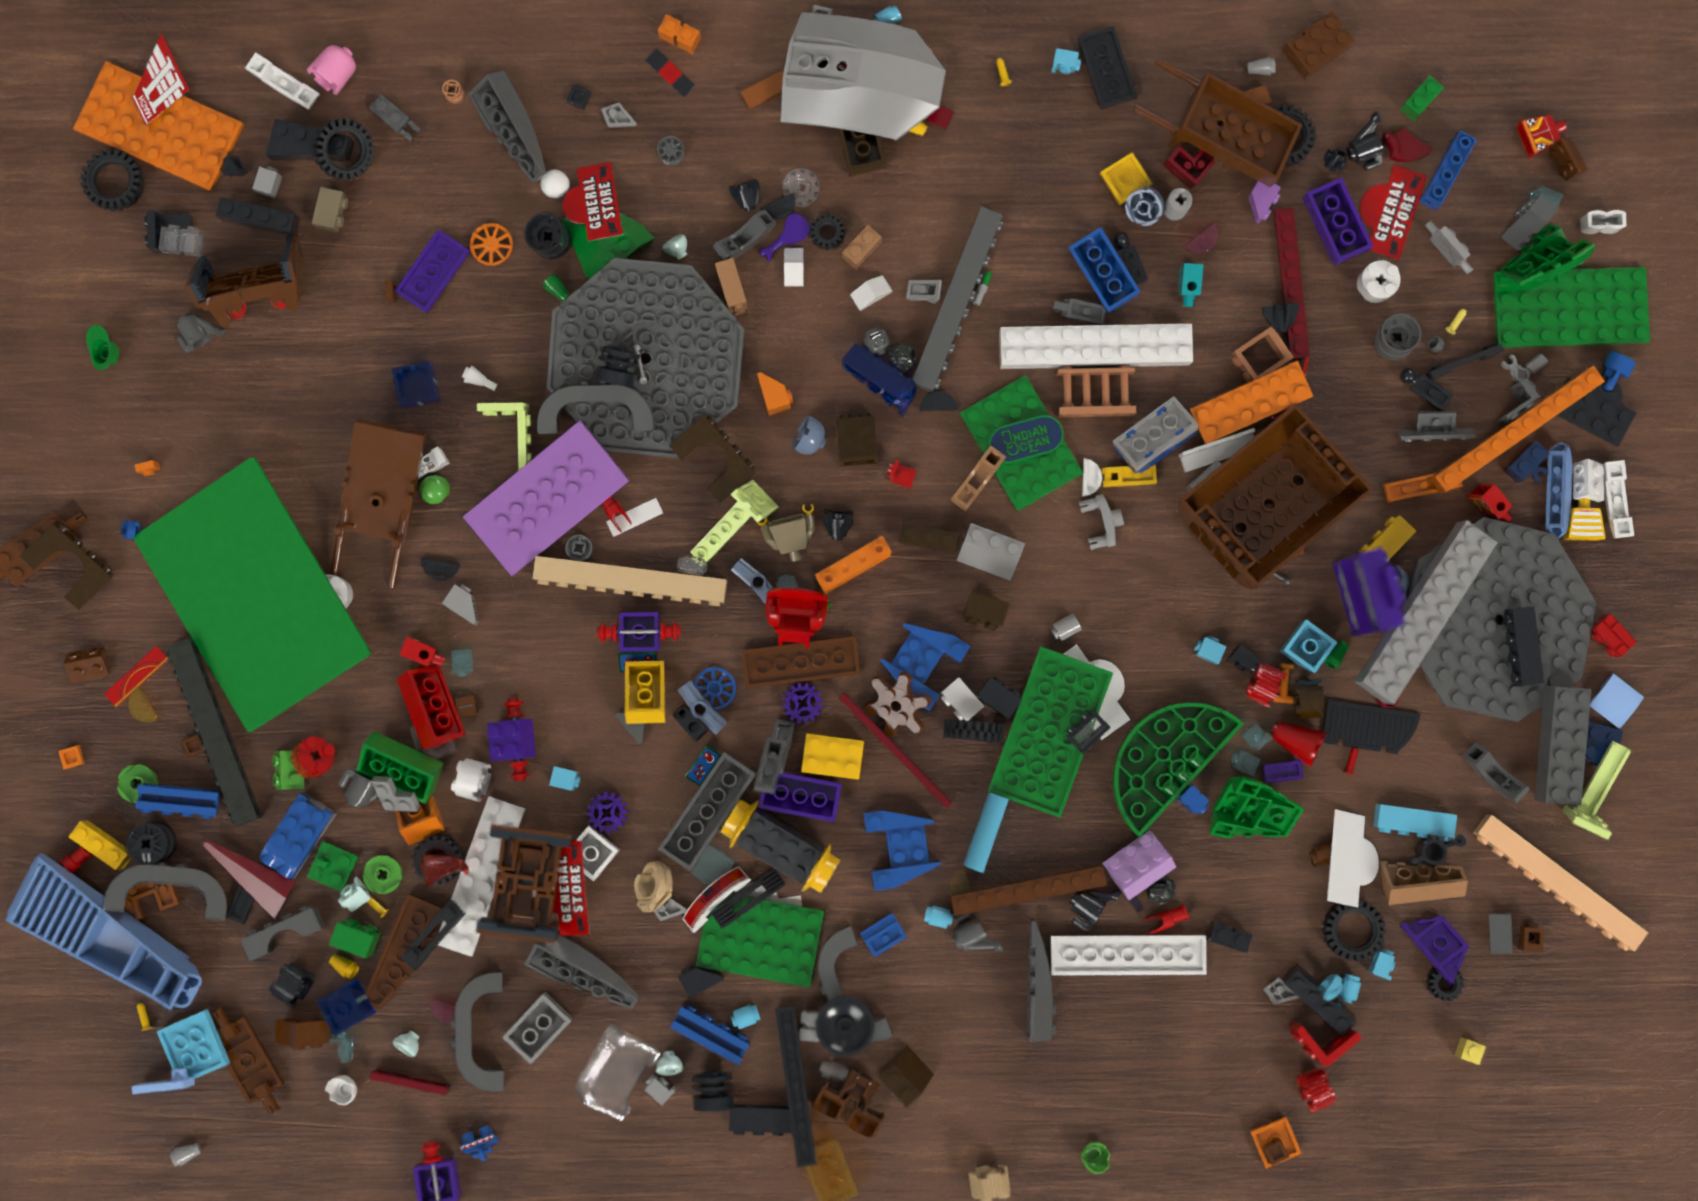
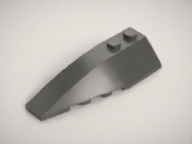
M505 71L487 74L468 95L488 130L493 131L497 135L496 139L498 142L507 147V153L512 158H516L519 162L518 166L532 183H536L546 174L540 146L528 114Z
M1030 920L1027 1038L1030 1042L1052 1040V1035H1055V1023H1052V1015H1056V1004L1053 1003L1051 976L1044 944L1036 921Z
M559 934L554 944L536 941L524 964L562 985L565 982L572 984L574 989L579 991L586 989L591 991L593 996L608 997L610 1002L629 1009H633L640 997L626 981L604 962Z

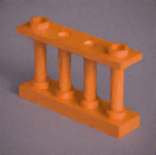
M883 536L815 574L816 580L823 592L827 594L891 557L892 551Z

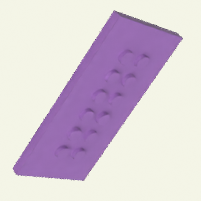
M580 420L464 515L463 518L508 573L513 576L531 562L535 556L542 553L630 480Z

